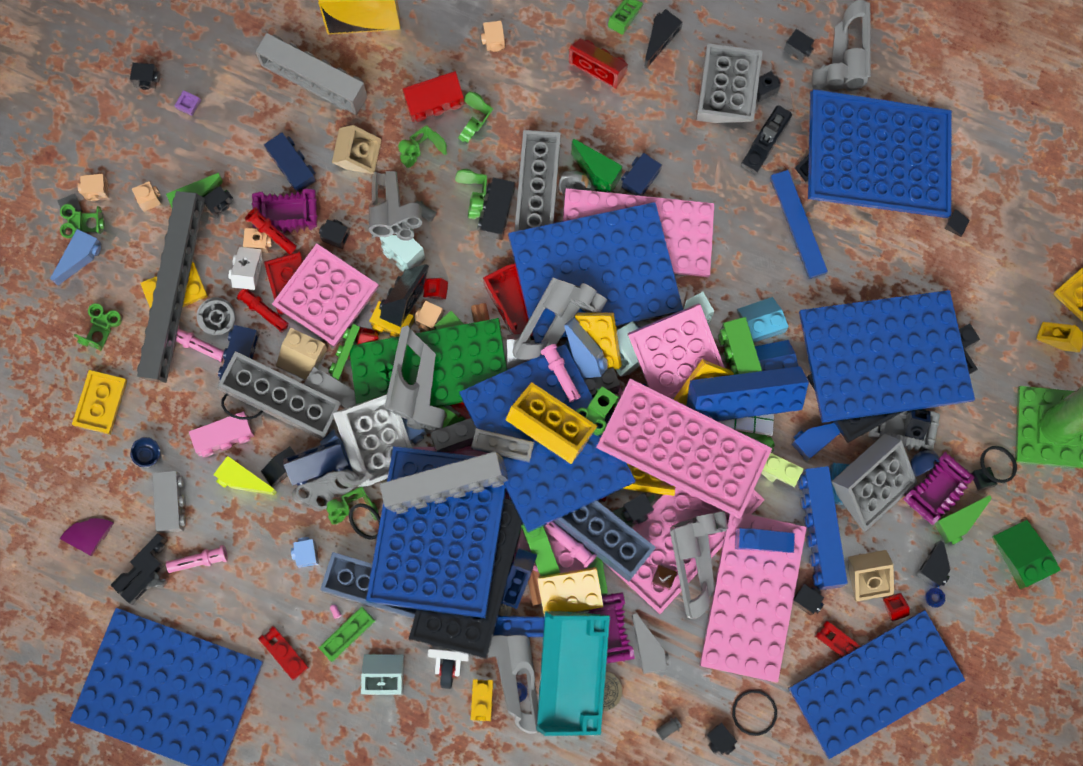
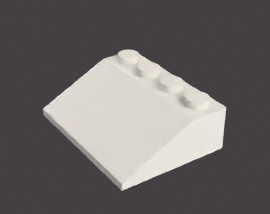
M387 394L333 413L353 472L358 477L365 472L374 475L358 487L369 486L388 478L393 446L412 449L402 418L385 408Z

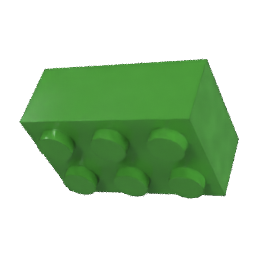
M746 317L724 322L720 329V334H718V340L720 345L724 346V360L726 363H729L734 375L762 371Z

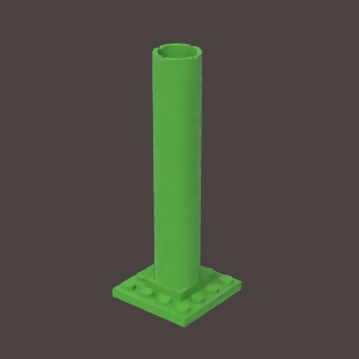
M1027 386L1018 387L1015 451L1017 463L1083 469V386L1076 391Z

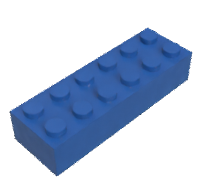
M801 366L690 380L686 406L716 421L803 410L809 381Z
M829 466L805 469L798 480L799 490L802 489L803 494L800 500L801 507L805 509L806 516L803 518L804 526L808 528L809 532L807 545L811 547L812 551L810 564L815 570L813 583L814 586H817L818 590L841 588L847 585L848 581Z

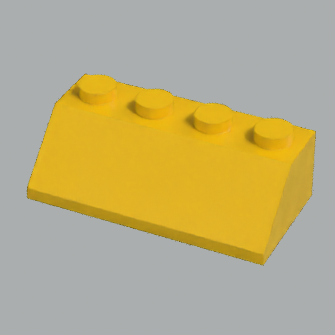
M532 382L511 406L506 417V421L570 464L574 462L597 428V425Z

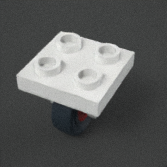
M430 646L428 657L436 658L435 674L441 676V688L451 689L453 677L460 676L461 661H468L470 655Z

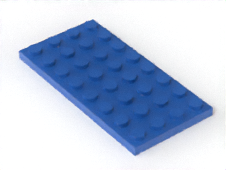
M923 610L863 644L861 647L856 648L849 654L795 683L788 689L826 757L831 759L964 682L965 678L926 610Z

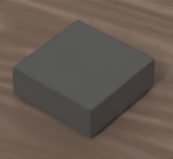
M75 193L57 200L60 209L63 205L70 204L75 207L77 212H83ZM67 210L66 215H72V210Z

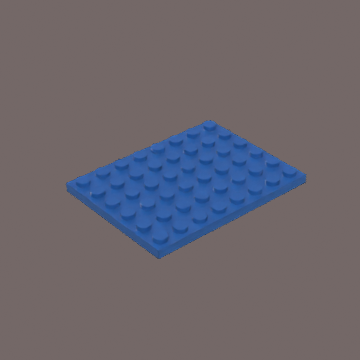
M813 89L810 92L808 199L949 218L951 216L952 110Z
M655 202L508 233L528 319L531 318L552 278L579 287L581 283H584L597 291L596 293L607 299L601 313H614L616 326L675 314L683 310ZM547 308L544 309L532 331L535 344L542 342L555 318V313ZM579 309L577 313H587V312H585V311L582 310V309ZM566 330L561 336V338L567 337Z
M950 290L799 311L821 423L967 403L975 400Z
M565 344L556 349L560 357L565 360L564 367L581 396L577 400L574 399L573 402H569L556 374L549 369V363L544 355L526 361L459 392L477 429L534 442L530 462L501 456L503 457L509 480L504 482V486L527 533L635 483V479L626 462L596 448L602 435L596 436L592 434L583 450L574 462L570 464L506 421L511 406L531 382L574 411L578 408H588L593 397ZM584 412L579 413L583 417H586V414ZM601 423L596 424L598 429L603 427Z
M393 446L387 482L476 456ZM491 485L484 487L485 490L482 492H466V495L463 497H448L442 503H435L433 501L427 503V506L424 508H408V512L397 514L385 508L383 502L366 602L486 618L506 492L505 486L493 488Z
M115 608L70 722L188 766H223L264 662Z

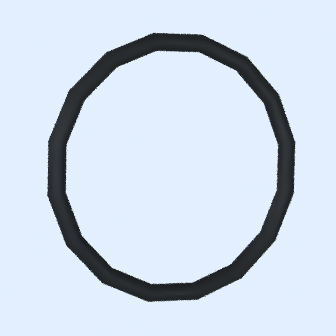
M225 394L221 400V406L224 412L236 419H254L263 413V411H260L254 416L239 417L227 411V409L224 406V400L226 399L228 394Z
M749 690L742 693L736 699L732 709V717L735 725L742 732L752 736H760L773 728L777 720V708L773 699L768 694L760 690ZM750 693H759L766 696L774 708L772 724L766 730L759 733L744 730L738 724L735 716V708L738 701L744 695Z

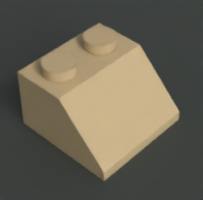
M354 125L339 128L332 163L346 170L374 174L381 138Z
M290 328L282 343L276 367L306 380L313 367L318 369L327 351L325 343Z
M887 550L848 557L849 576L856 602L894 595V564Z

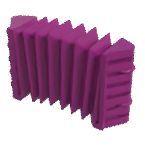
M303 189L301 194L297 191L296 195L291 193L290 197L287 193L285 197L281 194L277 197L275 193L273 196L271 193L266 196L263 192L252 194V209L257 207L259 212L265 218H270L271 224L278 230H281L283 234L287 230L290 233L293 230L298 233L300 228L305 231L306 227L309 230L317 227L316 190Z
M944 452L939 457L940 462H935L933 470L929 472L926 478L903 498L910 508L912 507L932 526L940 519V516L945 515V512L950 510V507L956 505L955 502L960 500V497L964 495L963 491L968 488L967 485L975 478L968 472V469L960 465L947 452Z
M623 592L603 595V607L586 611L589 614L610 616L606 665L612 662H625L626 660L635 659L633 647L628 645L630 640L626 639L628 634L624 633L627 629L623 627L626 623L623 621L625 618L623 615L625 611L622 610V607L625 605Z

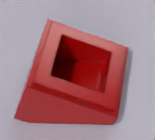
M442 278L426 279L423 297L446 299L448 281Z
M360 327L356 336V344L377 341L379 339L378 332L373 329Z
M902 593L883 599L892 622L910 615V607Z

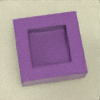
M183 90L175 104V108L193 116L201 100L199 97Z

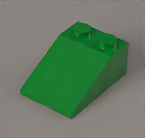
M573 139L571 155L583 173L587 175L591 185L597 192L612 193L621 179L623 166Z
M1028 520L992 536L1019 589L1026 588L1061 571L1052 552Z

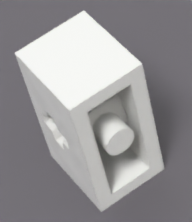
M239 247L237 254L233 256V268L229 269V279L232 281V287L255 290L263 264L262 249Z

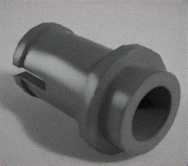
M417 200L415 203L420 205L422 217L431 222L437 212L424 205L423 201Z
M674 717L655 730L663 741L675 731L679 732L682 726L678 719Z

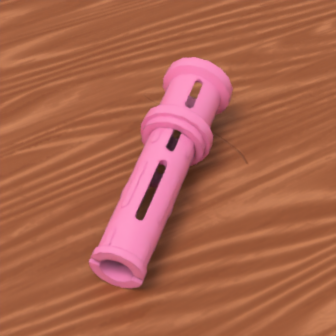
M178 326L175 341L182 344L184 348L191 347L219 362L224 360L223 350L196 338L192 332L188 333L179 329Z
M549 345L541 350V354L547 359L549 369L556 374L569 402H573L574 399L577 400L581 396L564 367L565 360L560 357L556 349L557 345Z
M553 521L543 526L544 530L569 550L571 557L579 560L585 569L597 557L596 554L589 552L583 543L576 542Z
M220 545V548L204 549L200 554L166 561V567L168 572L172 573L204 564L205 566H211L213 563L221 561L224 563L228 562V555L225 546ZM188 561H194V562H191V563H187V564L180 565V563H184V562H188Z

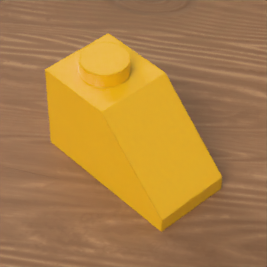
M1042 322L1036 338L1038 341L1063 351L1080 353L1083 346V332L1076 325Z

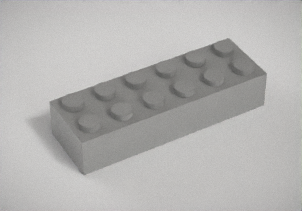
M266 33L255 51L262 67L355 115L358 114L367 99L364 83L359 77L347 75V72L343 69L332 67L326 60L322 59L320 61L316 59L312 53L299 50L293 43L287 44L283 42L277 35L272 36Z
M523 130L514 232L554 224L561 133Z
M236 351L217 386L218 390L323 440L334 418L333 413L337 412L341 402Z
M492 452L381 483L380 489L385 508L397 514L408 512V508H424L427 506V503L433 501L435 503H442L448 497H463L466 495V492H482L485 490L484 487L491 485L493 488L500 487L509 480L503 457L497 452Z

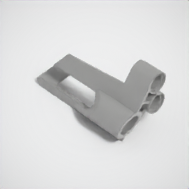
M864 0L854 1L845 11L844 20L835 26L832 64L822 65L821 68L812 72V88L815 90L836 91L844 88L846 90H857L867 84L868 78L871 77L869 2ZM856 17H862V49H848V25Z
M386 171V174L374 172L372 176V202L369 205V232L372 234V238L389 237L396 234L400 240H411L414 237V229L422 225V209L420 205L408 203L400 206L396 171ZM378 185L386 186V201L378 204Z
M552 278L513 348V356L518 359H534L539 357L542 349L558 343L565 332L564 325L571 318L575 317L579 309L587 313H601L607 299L596 293L597 291L587 284L581 283L579 287ZM547 308L554 312L555 318L542 342L536 344L526 343L544 309Z
M408 326L401 328L385 408L407 419L406 426L417 430L426 428L436 431L442 429L445 417L443 409L429 406L436 354ZM407 345L421 358L414 385L407 384L401 373Z
M346 469L328 473L314 482H308L296 487L292 492V498L296 503L310 505L314 511H323L327 508V503L333 497L343 496L374 475L365 472L358 477L357 474ZM336 479H338L341 485L345 486L344 489L336 485ZM299 489H303L306 492L307 496L305 499L299 496ZM317 497H321L324 500V506L317 504Z
M725 511L696 516L693 519L679 522L670 527L686 616L690 619L702 616L710 605L709 596L713 593L715 587L708 534L724 532L728 529ZM695 558L702 590L701 594L692 600L684 565V559Z
M522 635L493 636L487 658H497L507 712L514 716L515 724L520 730L529 734L539 733L536 730L538 702L530 639ZM526 674L532 714H525L520 710L516 675Z

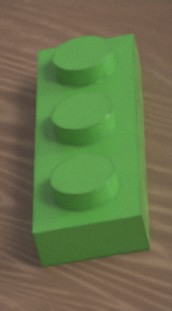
M352 324L350 328L346 329L342 337L345 338L343 346L339 345L335 354L338 356L336 363L332 362L328 373L336 380H339L360 327Z

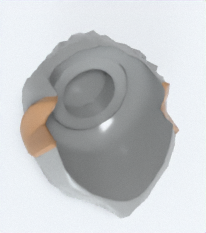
M564 171L558 186L560 193L565 195L566 188L590 191L591 182L586 174L579 171Z

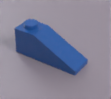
M835 423L809 428L805 432L801 430L793 437L795 441L792 443V446L808 461L841 432Z
M739 528L735 530V550L794 553L795 533Z

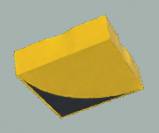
M318 0L327 34L400 30L398 0Z

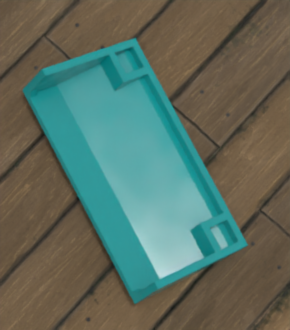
M545 611L536 729L542 735H601L609 615Z

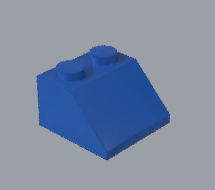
M789 340L755 346L762 371L799 367L796 353Z

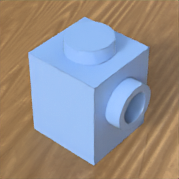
M309 537L299 538L298 542L293 543L294 548H291V555L293 560L296 559L297 567L319 565L316 544L313 539L310 540Z

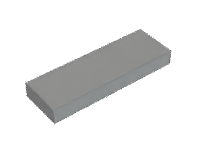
M476 428L471 449L487 453L497 452L500 456L530 462L534 442Z

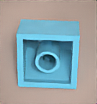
M773 297L737 309L740 318L746 317L753 343L786 333L789 327L781 307Z

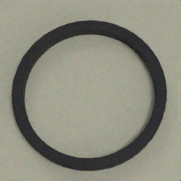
M991 446L983 451L980 465L984 474L990 480L997 483H1006L1015 477L1017 472L1016 460L1007 449L1000 446ZM989 450H1000L1011 459L1013 472L1008 479H997L987 471L984 457Z
M359 503L354 505L349 511V521L352 528L365 539H376L378 533L370 536L357 528L353 520V511L358 507L366 508L375 515L379 524L380 515L367 504Z

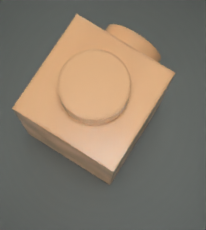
M501 20L483 23L484 33L481 34L482 45L486 44L487 51L496 52L505 48Z
M103 174L80 176L81 182H78V191L85 199L97 201L99 198H108V180Z
M150 181L132 188L136 200L144 212L161 205L158 198L161 196L157 186H152Z
M245 228L243 247L262 249V253H268L269 247H272L273 240L264 232L261 233L257 229Z
M425 301L422 309L418 308L414 317L418 329L423 332L435 330L434 325L441 320L444 314L443 308Z

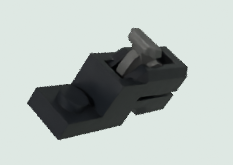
M780 105L775 107L740 166L757 175L777 140L789 124L792 117L790 111Z
M158 533L130 561L134 567L128 573H121L110 585L129 604L133 605L149 588H160L167 584V580L160 579L157 574L165 565L154 554L160 553L165 548V543L167 542Z

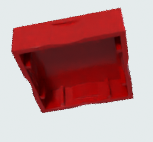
M514 263L483 277V284L511 335L522 334L529 321ZM532 333L530 334V340H534Z

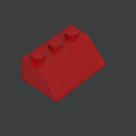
M579 38L569 48L570 64L617 89L628 69V64L624 59L616 58L606 49H600L590 40H583L582 38Z
M456 71L402 88L405 104L412 122H421L429 116H439L444 111L450 109L457 110L464 105V97Z

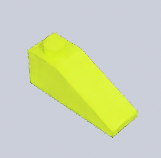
M229 456L225 458L213 474L218 478L216 482L224 488L228 485L230 488L271 495L277 493L274 488Z

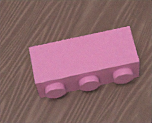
M245 412L235 414L239 417H247ZM231 416L189 431L195 452L202 457L211 456L214 454L213 451L219 449L227 450L232 447V444L238 442L239 444L250 441L251 437H254L249 420H240Z

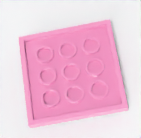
M316 243L272 305L335 347L379 285Z
M699 303L627 333L648 387L669 398L677 395L702 359L725 368Z

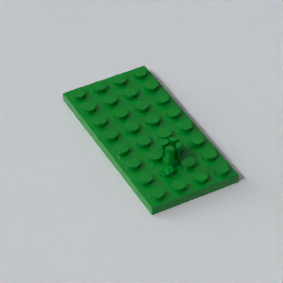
M499 318L415 333L436 354L429 406L440 407L462 403L460 391L507 371ZM399 337L352 345L350 360L356 404L388 394ZM407 345L401 373L407 384L414 385L421 358Z

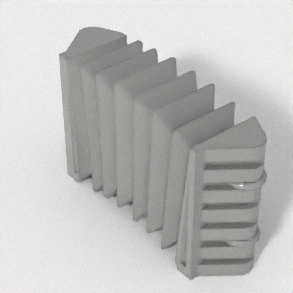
M907 411L869 431L868 437L876 441L884 434L902 440L904 448L907 446L908 451L913 447L915 451L919 448L921 451L933 450L940 414L931 411V423L924 440L904 436V424L909 414Z

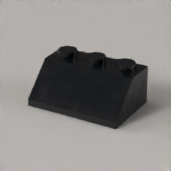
M424 264L407 269L402 276L397 277L394 284L395 287L389 289L387 299H383L380 303L381 319L399 327L402 326L423 293L429 265Z

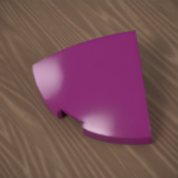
M90 518L89 520L73 524L62 534L60 539L93 556L101 540L106 538L114 523L101 518Z

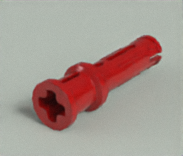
M257 207L247 214L245 220L256 226L258 232H264L288 254L295 251L297 245L271 224V219L265 218Z
M242 289L238 293L236 299L249 306L250 311L259 313L281 333L287 329L289 323L265 305L260 296L257 297L250 289Z

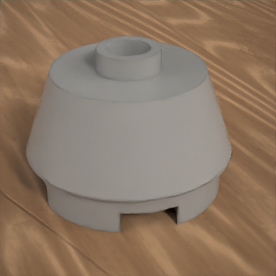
M219 297L209 298L199 306L197 322L204 332L211 335H221L232 328L235 322V311L227 300Z

